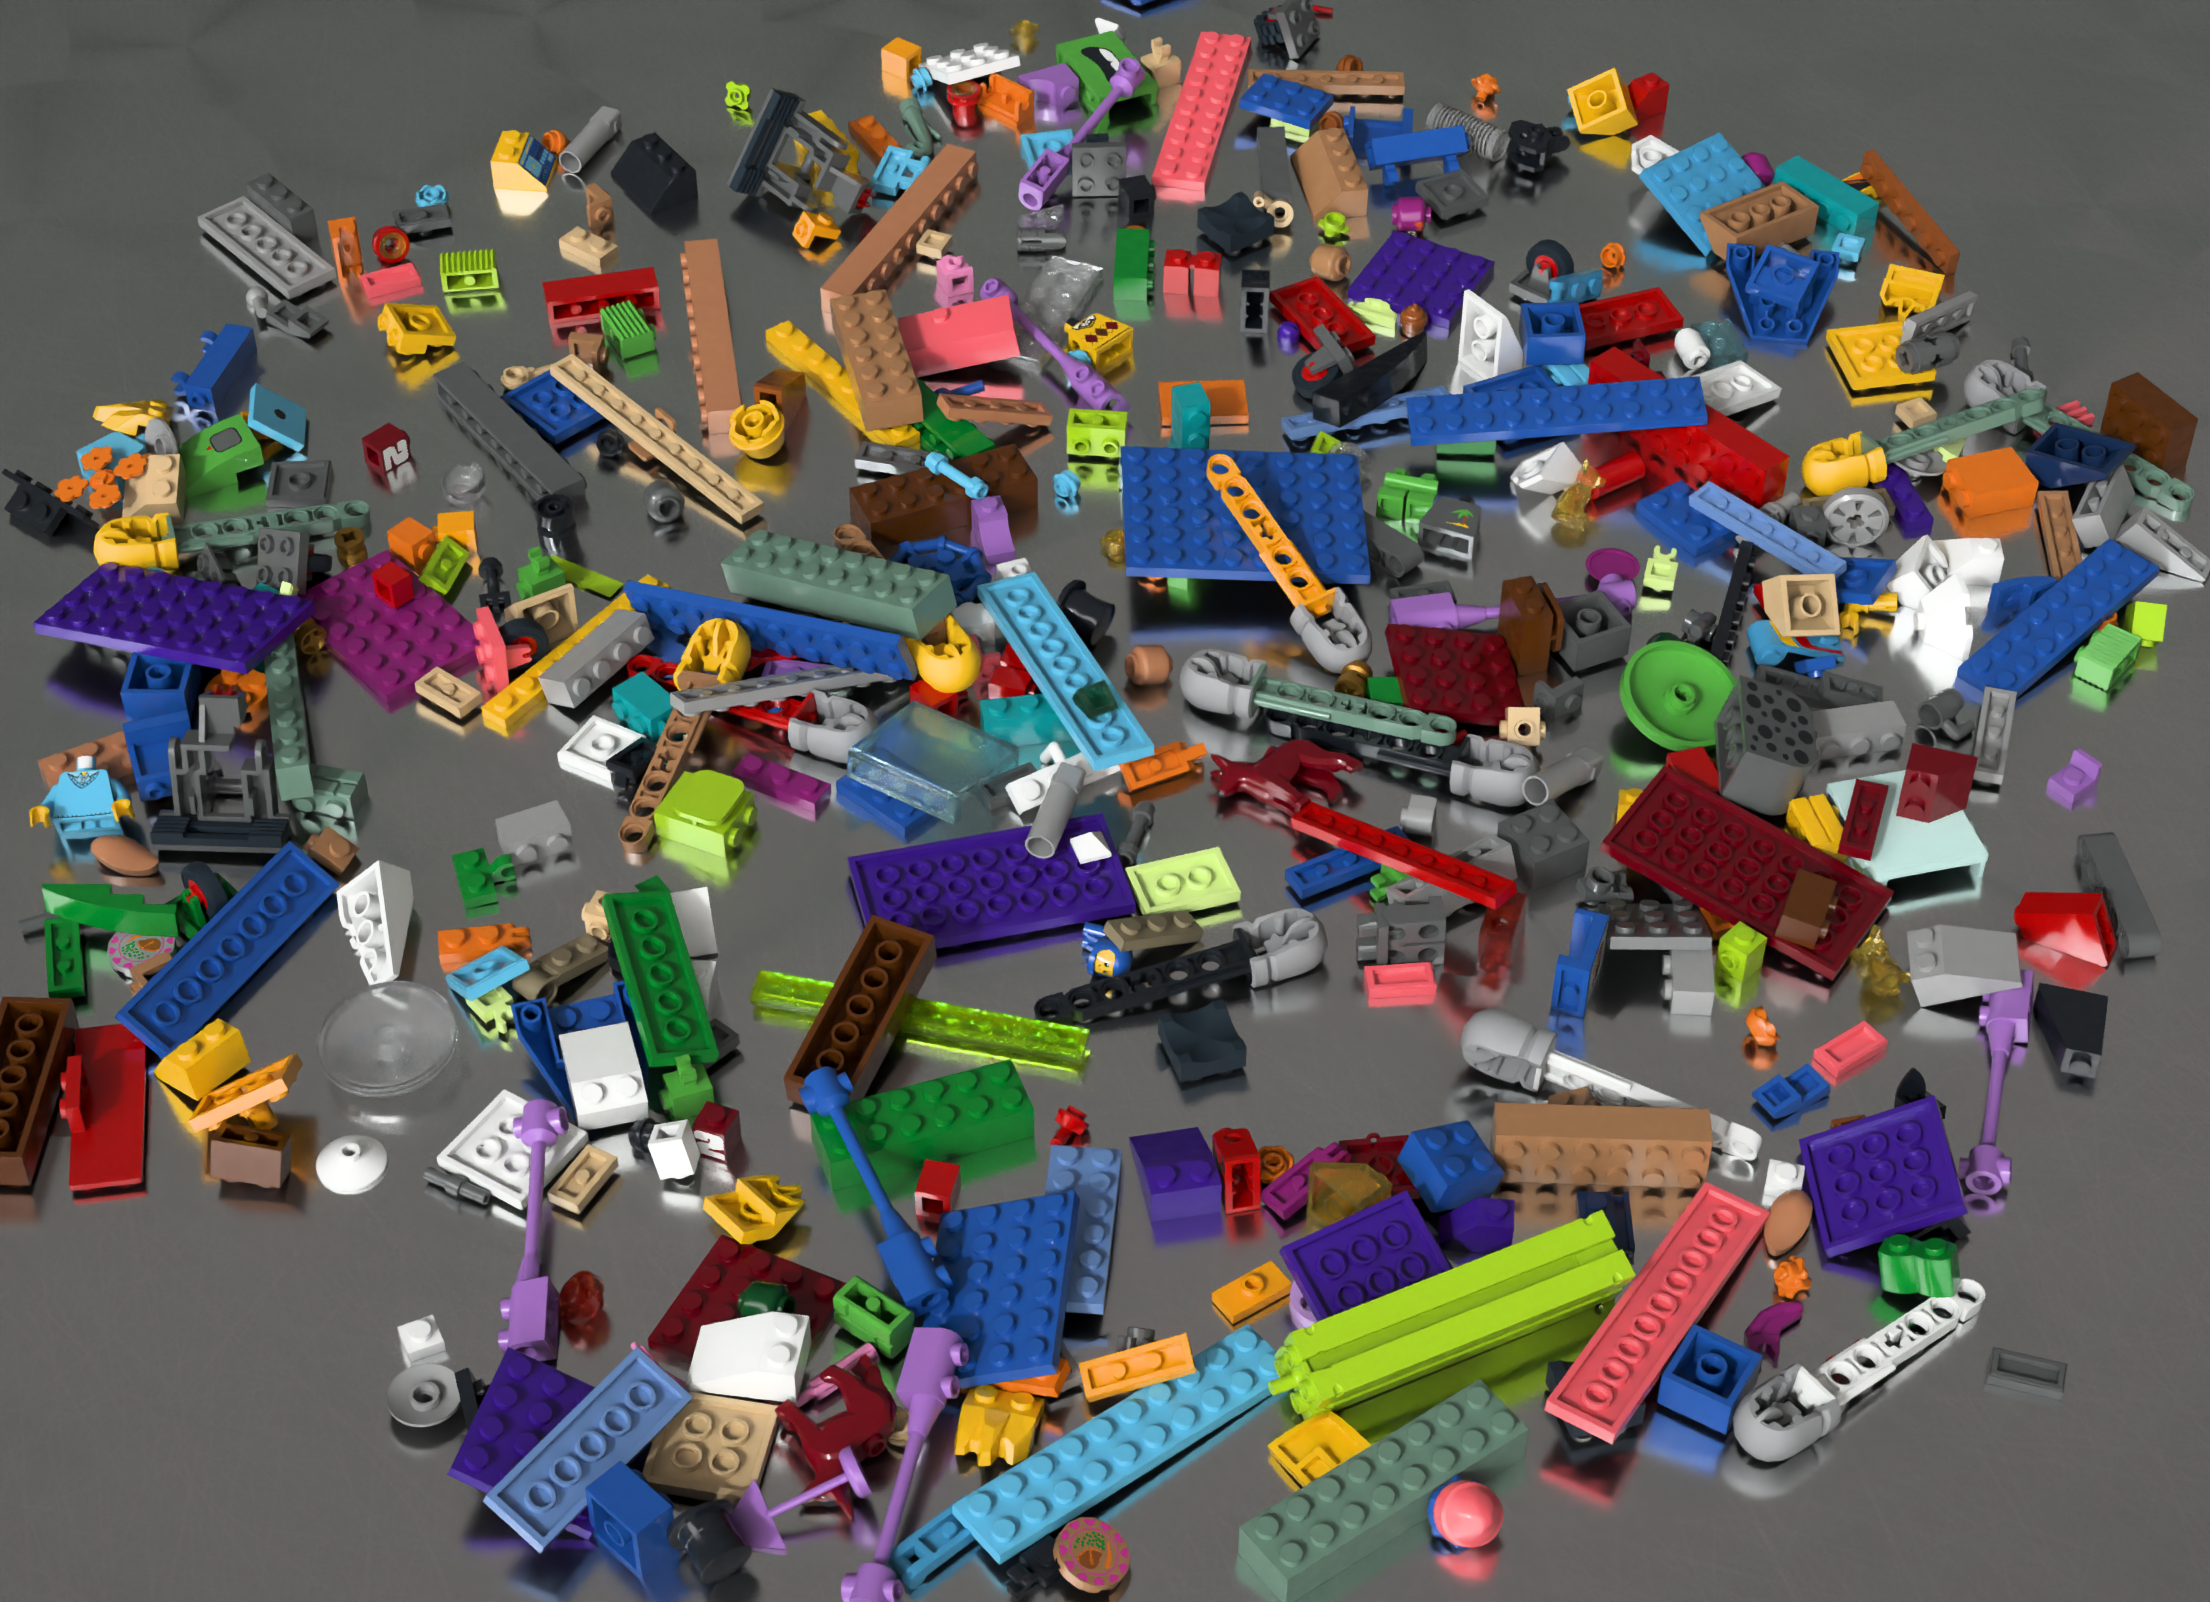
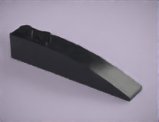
M1419 333L1312 392L1313 419L1341 428L1394 396L1409 383L1426 362L1427 333Z

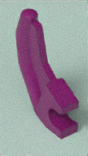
M1799 1301L1778 1302L1761 1310L1744 1331L1745 1347L1759 1354L1762 1352L1767 1353L1773 1362L1777 1361L1780 1353L1781 1330L1800 1319L1803 1312L1802 1303Z

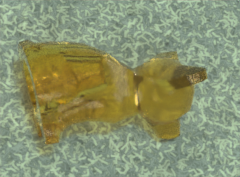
M1584 460L1581 469L1577 473V484L1567 489L1558 499L1554 510L1551 512V517L1554 520L1563 523L1585 525L1588 515L1584 509L1591 499V490L1604 487L1606 479L1600 477L1596 469L1588 466V460Z
M1876 924L1872 926L1869 937L1859 948L1854 949L1850 957L1858 962H1868L1867 971L1874 994L1896 996L1901 992L1899 986L1902 983H1909L1911 977L1908 972H1903L1896 960L1890 956L1888 944L1883 939L1882 929Z

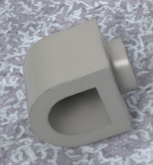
M1411 795L1409 806L1402 808L1400 826H1405L1406 833L1433 836L1437 819V798Z

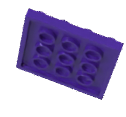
M1394 231L1350 285L1347 297L1360 302H1365V298L1379 299L1389 303L1390 309L1398 314H1401L1402 310L1409 305L1416 303L1427 313V323L1450 329L1463 311L1464 291L1469 289L1476 294L1494 271L1495 261L1465 253L1456 248L1439 245L1430 240H1423L1403 232Z
M1934 1095L1799 1139L1822 1243L1828 1258L1884 1241L1885 1238L1893 1235L1906 1234L1968 1214L1941 1111Z
M1407 1190L1285 1245L1279 1251L1317 1322L1451 1269Z
M508 1347L447 1475L488 1494L595 1387ZM588 1506L565 1529L589 1540L594 1530L590 1524Z

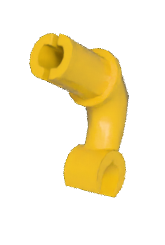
M1898 592L1881 593L1873 605L1845 603L1842 612L1839 614L1841 635L1842 630L1849 626L1854 629V636L1859 632L1858 613L1861 611H1865V613H1869V611L1897 612Z

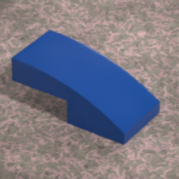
M2030 576L1994 583L1990 593L1988 608L1994 614L2019 605L2026 610L2053 587L2057 580L2054 577Z
M1807 1063L1785 1079L1778 1074L1753 1091L1752 1097L1776 1119L1812 1105L1830 1094L1831 1091L1830 1085Z

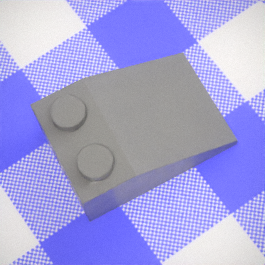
M1935 925L1907 931L1910 977L1921 1007L2023 987L2016 933L1949 925Z

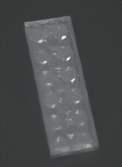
M1051 255L1017 307L1058 345L1066 333L1064 331L1065 323L1071 317L1076 318L1103 277V268ZM1015 320L1020 356L997 361L1040 371L1051 354Z

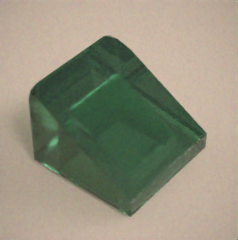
M1105 680L1077 689L1072 697L1075 705L1088 719L1118 710L1119 708Z

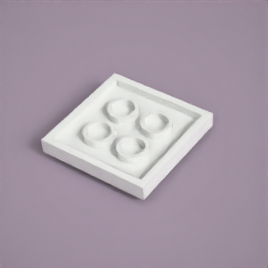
M988 43L976 44L973 46L974 49L965 51V49L953 50L950 52V56L946 57L941 55L926 58L927 62L918 64L919 68L925 67L932 79L948 85L1021 65L1019 55L1010 53L1009 50H1001L998 46H990Z
M504 1089L437 1156L438 1166L452 1174L456 1173L468 1178L469 1183L490 1191L491 1195L523 1211L528 1205L531 1148L526 1146L521 1138L517 1139L515 1137L513 1119L523 1117V1107L528 1101ZM568 1122V1133L558 1135L556 1144L546 1148L543 1189L589 1142L588 1132Z

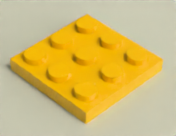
M1905 321L1827 330L1826 341L1853 390L1935 381V369L1917 374L1904 373L1899 369L1895 355L1897 348L1902 345L1900 340L1903 334L1902 326Z

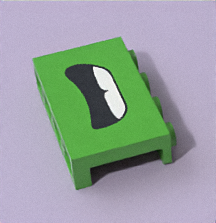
M1113 30L1056 44V65L1065 63L1079 78V95L1093 112L1112 90L1110 79L1118 70L1119 62L1124 58L1137 60L1134 53L1128 50L1123 40L1119 39ZM1144 65L1141 66L1145 71V79L1137 87L1131 97L1120 96L1116 102L1143 96L1150 105L1156 104V94L1159 93V86L1156 79L1149 75ZM1109 111L1102 119L1109 118Z

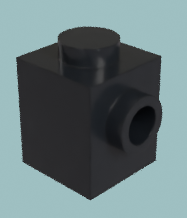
M1140 175L1119 179V203L1128 220L1154 215L1156 191L1154 185H1150L1146 176Z

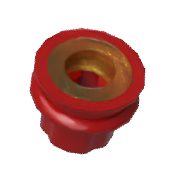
M966 80L948 85L947 100L953 105L954 115L967 118L975 114L976 104L981 100V89L978 83Z
M385 226L375 231L372 247L374 253L381 260L387 263H396L406 257L409 252L410 242L408 236L396 226ZM388 239L391 241L389 246L385 244Z

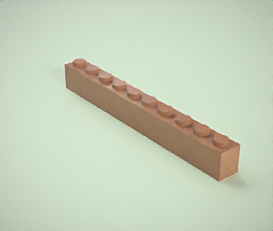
M946 144L820 288L822 311L831 313L830 299L878 290L880 285L889 279L892 271L915 248L926 230L935 221L940 219L941 214L953 204L954 199L965 190L966 185L972 178L974 179L977 176L979 164L976 163V151Z
M718 239L684 241L685 252L680 253L698 388L701 423H707L709 435L729 433L731 427L729 419L733 412L741 406Z

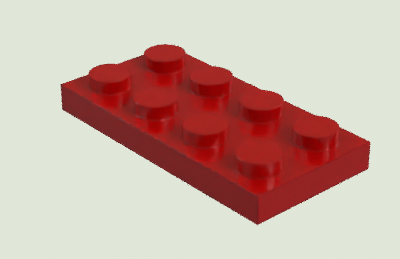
M1318 276L1269 292V301L1288 321L1296 323L1302 336L1316 350H1319L1321 345L1313 329L1322 323L1329 332L1334 330L1343 344L1340 346L1342 349L1347 347L1350 352H1354L1375 345L1376 335Z
M1660 287L1579 305L1586 334L1584 350L1683 328L1684 318Z

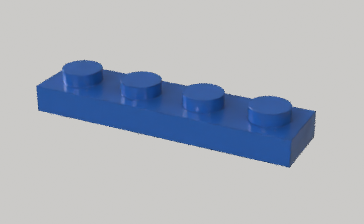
M1398 826L1385 830L1409 840ZM1339 848L1285 869V880L1302 900L1380 869L1381 864Z

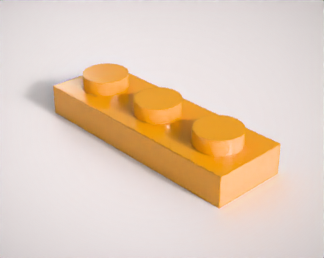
M1187 1333L1079 1363L1084 1391L1089 1403L1197 1373Z

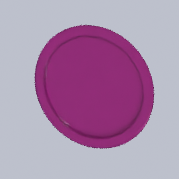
M1617 548L1596 550L1587 557L1585 562L1587 571L1599 582L1608 574H1618L1623 580H1632L1640 571V564L1636 557L1627 551Z

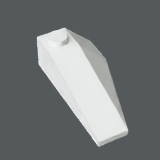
M380 860L336 892L341 924L343 928L349 929L352 936L350 939L351 946L359 951L362 970L371 989L376 992L399 976L414 901L410 871Z

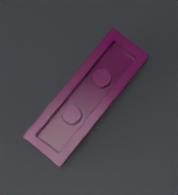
M747 753L731 772L732 777L741 780L747 788L814 813L831 794L830 783Z

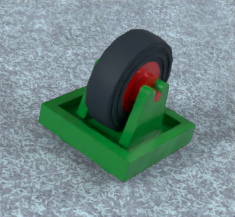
M202 861L192 862L182 869L181 879L185 890L182 891L181 895L165 903L177 904L180 930L190 940L238 893L219 873H214Z

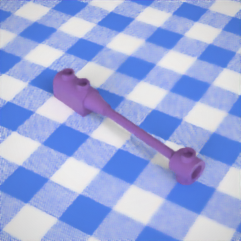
M1124 58L1119 62L1118 70L1110 79L1112 90L1069 144L1058 152L1046 148L1020 180L1018 196L1026 208L1033 211L1043 208L1046 201L1056 192L1058 186L1068 175L1069 167L1072 163V143H1083L1086 140V134H1090L1120 96L1131 97L1134 91L1145 79V71L1137 60Z
M995 277L983 284L980 290L982 300L1009 294L1015 320L1060 363L1069 379L1071 387L1092 410H1105L1112 399H1116L1117 403L1108 411L1127 412L1131 408L1126 399L1091 365L1067 355L1017 307L1018 295L1003 280Z
M1608 574L1600 580L1597 590H1601L1623 617L1629 615L1636 607V592L1633 582L1631 580H1623L1618 574ZM1450 592L1390 599L1388 623L1458 631L1484 622L1487 619L1499 618L1500 605L1484 607L1454 604ZM1578 596L1556 598L1559 603Z
M2021 970L2023 987L1982 995L1983 1002H1989V1006H1980L1979 1026L1986 1027L1992 1055L1981 1145L1975 1146L1970 1150L1968 1158L1960 1157L1959 1179H1965L1966 1186L1972 1192L1981 1195H1992L1997 1193L2002 1185H2011L2012 1157H2005L2004 1153L1996 1147L2006 1060L2009 1057L2014 1042L2028 1043L2034 999L2033 970Z
M543 1099L527 1102L523 1107V1117L513 1119L515 1137L517 1139L521 1138L522 1142L531 1148L525 1254L522 1258L515 1284L511 1287V1297L503 1298L500 1302L502 1317L505 1321L509 1320V1328L500 1330L498 1333L499 1347L502 1352H506L507 1348L510 1347L538 1361L557 1359L560 1294L549 1276L543 1277L542 1262L539 1256L546 1148L556 1144L557 1136L567 1134L569 1128L568 1117L564 1107H558L555 1103Z
M914 1327L896 1389V1394L906 1409L909 1410L908 1441L873 1562L863 1563L859 1566L857 1573H847L844 1576L841 1585L843 1602L901 1601L903 1586L901 1580L896 1579V1573L888 1567L923 1441L927 1438L939 1413L944 1410L947 1398L956 1399L958 1397L960 1382L958 1377L954 1376L956 1366H965L969 1359L967 1344L963 1343L960 1335L949 1329Z

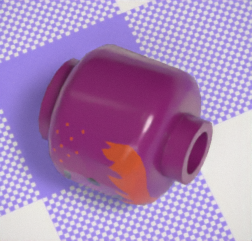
M1401 196L1398 198L1397 203L1392 205V225H1396L1399 232H1422L1425 228V223H1431V206H1426L1423 197Z

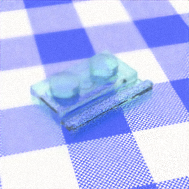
M1725 319V323L1705 321L1703 323L1691 324L1690 328L1701 334L1710 350V358L1706 363L1708 367L1730 364L1737 359H1742L1743 362L1748 360L1749 352L1730 319Z

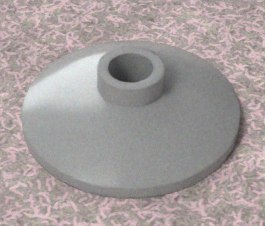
M161 418L150 419L145 429L147 453L156 455L178 454L180 442L168 424Z
M1933 449L1894 462L1904 469L1908 475L1913 477L1941 475L1945 472L1947 465L1942 460L1943 456L1938 452H1934Z
M433 1363L415 1365L402 1371L393 1379L387 1390L386 1400L390 1413L399 1422L412 1427H429L447 1420L457 1411L461 1404L454 1375L455 1372L443 1365Z

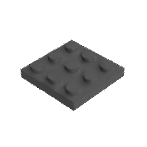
M1608 900L1606 904H1597V913L1609 915L1606 941L1610 950H1712V935L1698 906L1691 901L1676 900L1673 904H1660L1655 900H1642L1640 904H1626L1622 900Z

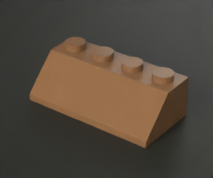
M1344 128L1317 130L1290 155V161L1313 220L1319 221L1324 219V216L1330 212L1341 213L1345 218L1367 216L1368 187Z
M1780 181L1700 212V219L1713 252L1726 262L1727 243L1755 245L1756 257L1763 254L1767 244L1777 247L1781 241L1789 244L1814 234L1819 206L1785 182Z

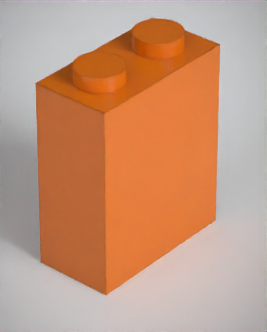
M2012 447L1948 459L1945 473L1942 476L1944 487L1950 491L1956 499L1958 506L1965 511L1969 518L2034 505L2039 485L2038 480Z

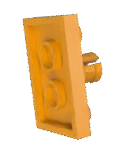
M295 1052L209 1092L201 1099L188 1121L194 1132L197 1133L205 1128L213 1131L219 1128L222 1122L226 1123L228 1121L227 1118L236 1114L240 1117L243 1116L250 1127L266 1130L274 1128L280 1120L269 1106L268 1099L270 1102H276L290 1092L289 1088L296 1081V1075L303 1065L299 1056Z

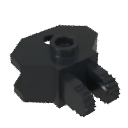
M1518 120L1512 122L1509 128L1508 136L1511 140L1506 154L1518 168L1533 173L1543 171L1546 162L1552 160V154L1564 151L1570 146V139L1563 135L1560 127L1545 128L1542 123L1534 124Z

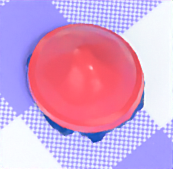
M1455 1475L1449 1482L1440 1485L1428 1500L1427 1515L1429 1524L1432 1526V1534L1435 1537H1442L1444 1540L1451 1542L1455 1548H1474L1485 1545L1493 1540L1500 1531L1503 1522L1501 1502L1490 1488L1476 1478L1464 1480L1459 1475Z

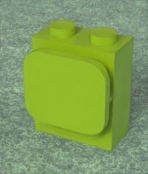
M700 770L694 774L684 771L654 811L656 836L726 858L732 848L739 845L742 835L748 826H752L756 821L758 810L755 807L754 793L746 791L741 780L712 770Z

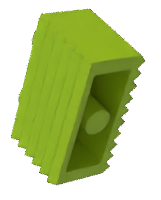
M492 248L491 250L481 249L474 252L471 250L469 252L465 250L463 252L458 251L457 253L453 251L446 254L442 252L440 254V275L443 293L499 289L496 250Z

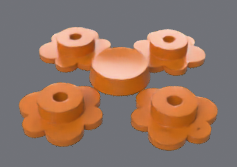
M109 446L102 447L101 449L95 447L91 449L90 453L84 454L80 459L84 470L92 469L97 471L90 477L89 483L87 479H81L80 476L63 479L58 483V489L55 490L54 494L56 497H60L61 501L68 502L82 496L83 490L90 485L96 491L89 495L90 507L92 509L100 507L104 509L109 508L122 497L118 485H115V476H121L122 479L137 477L144 472V466L148 462L139 453H134L128 458L120 459L119 465L113 471L109 469L102 470L113 460V450Z

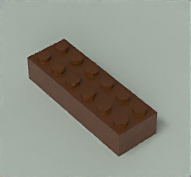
M1015 444L948 461L950 465L970 478L977 476L982 479L989 487L985 497L1000 495L1008 514L1038 506V478ZM927 467L849 488L850 516L856 526L866 535V539L871 541L877 550L900 544L904 541H911L972 524L971 500L975 499L965 494L964 487L942 473L935 475Z
M871 915L783 1077L787 1100L804 1105L798 1089L804 1087V1080L811 1072L822 1067H832L838 1075L846 1072L854 1089L853 1092L848 1093L850 1101L864 1098L937 959L934 935Z
M2 998L0 1004V1185L30 1186L61 1088V1072L66 1071L67 1057L71 1055L76 1039V1030L79 1029L72 999Z

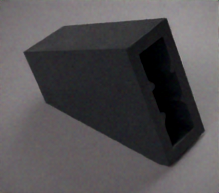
M1242 270L1239 333L1268 334L1270 270Z
M2039 983L2033 1004V1013L2061 1072L2095 1078L2102 1055L2108 996Z

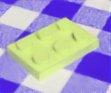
M1219 847L1125 868L1128 884L1143 916L1185 910L1189 913L1240 901L1241 891Z

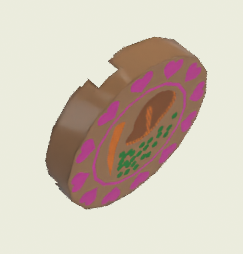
M1079 1517L1068 1522L1056 1537L1053 1548L1054 1560L1057 1558L1060 1565L1059 1571L1064 1579L1074 1587L1089 1593H1099L1101 1590L1115 1588L1129 1569L1131 1557L1128 1544L1120 1532L1109 1523L1094 1517Z

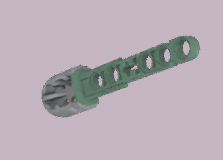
M1994 359L1985 360L1974 366L1964 380V398L1971 408L2002 397H2009L2010 394L2026 389H2038L2043 392L2044 409L2041 412L2024 418L2021 416L2016 421L2003 425L2006 430L2013 434L2018 433L2026 425L2044 434L2051 427L2049 425L2051 422L2099 434L2046 403L2047 386L2038 381L2032 382L2030 376L2008 363ZM2131 453L2120 464L2136 468V471L2126 470L2133 488L2149 497L2157 498V502L2173 511L2183 512L2191 507L2194 490L2186 483L2175 477L2171 479L2167 472L2134 453ZM2147 480H2156L2162 485L2155 486L2148 483ZM2180 494L2184 496L2186 500L2175 499L2172 495Z
M1206 649L1195 652L1182 667L1179 682L1184 697L1195 707L1206 711L1228 715L1235 711L1238 717L1251 719L1257 708L1262 706L1405 739H1421L1423 743L1436 746H1448L1456 740L1457 724L1450 717L1434 713L1427 715L1420 710L1268 677V664L1264 660L1253 659L1248 662L1247 658L1242 655L1222 650ZM1283 696H1294L1297 698L1287 699ZM1321 702V703H1325V704H1327V705H1322V706H1321V705H1315V704H1313V703ZM1374 716H1385L1387 718L1377 719L1374 718ZM1409 722H1410V723H1416V724H1418V725H1416V726H1408V725H1405L1404 723H1409ZM1443 729L1449 732L1441 733L1435 730Z

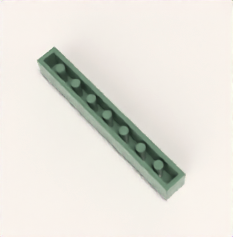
M293 632L264 658L274 763L281 801L314 796L299 659Z

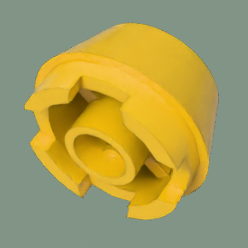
M759 400L760 404L747 408L745 404L741 405L733 412L729 419L731 424L729 430L731 443L754 459H764L774 455L781 449L785 440L784 416L774 404L766 400Z

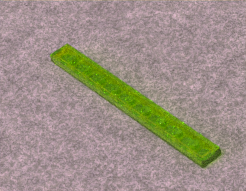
M759 969L750 993V1002L753 1005L817 1016L835 983ZM919 998L915 999L899 1029L900 1032L1080 1065L1083 1063L1090 1039V1029Z

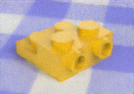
M385 303L383 312L378 317L379 330L387 333L388 345L394 346L398 353L404 355L425 354L427 345L441 347L442 345L454 346L456 335L438 306Z

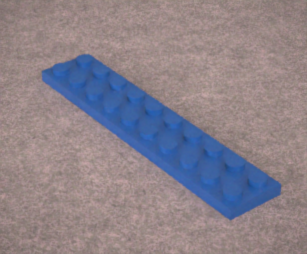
M1700 376L1406 398L1411 446L1707 425V412Z
M630 580L627 581L623 589L635 611L645 613L651 629L659 627L670 630L678 635H683L684 633L693 635L704 622L715 618H723L738 623L749 636L751 648L757 651H764L765 648H770L785 657H791L792 654H795L797 657L805 658L810 662L817 663L821 661L831 663L839 668L852 667L860 669L867 674L875 672L888 675L896 680L904 678L914 681L919 672L902 635Z

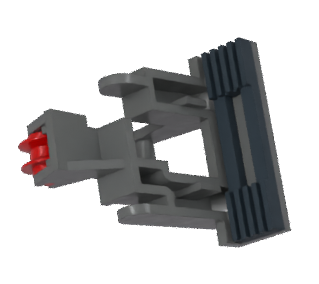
M771 88L726 185L737 193H747L757 197H762L765 188H767L789 206L801 208L810 213H816L818 209L814 203L808 200L813 187L835 195L832 201L848 214L861 213L864 207L869 208L871 205L867 200L869 197L876 196L875 192L872 191L875 184L863 176L845 170L851 156L839 149L846 150L848 143L804 112L802 109L806 101L797 94ZM789 136L809 150L801 168L777 161ZM816 162L822 169L812 187L802 179H811L812 174L810 172Z
M217 685L215 691H206L202 695L200 694L198 697L199 730L187 729L182 741H180L179 737H170L168 758L174 810H160L159 816L150 832L152 850L278 853L287 844L292 832L291 814L279 813L275 763L273 757H268L265 739H257L255 758L245 759L240 770L241 779L218 778L217 775H209L206 780V775L212 765L211 751L230 752L237 737L236 726H241L248 708L246 692H238L236 685H232L229 691H224L222 685ZM217 792H242L244 814L210 813Z

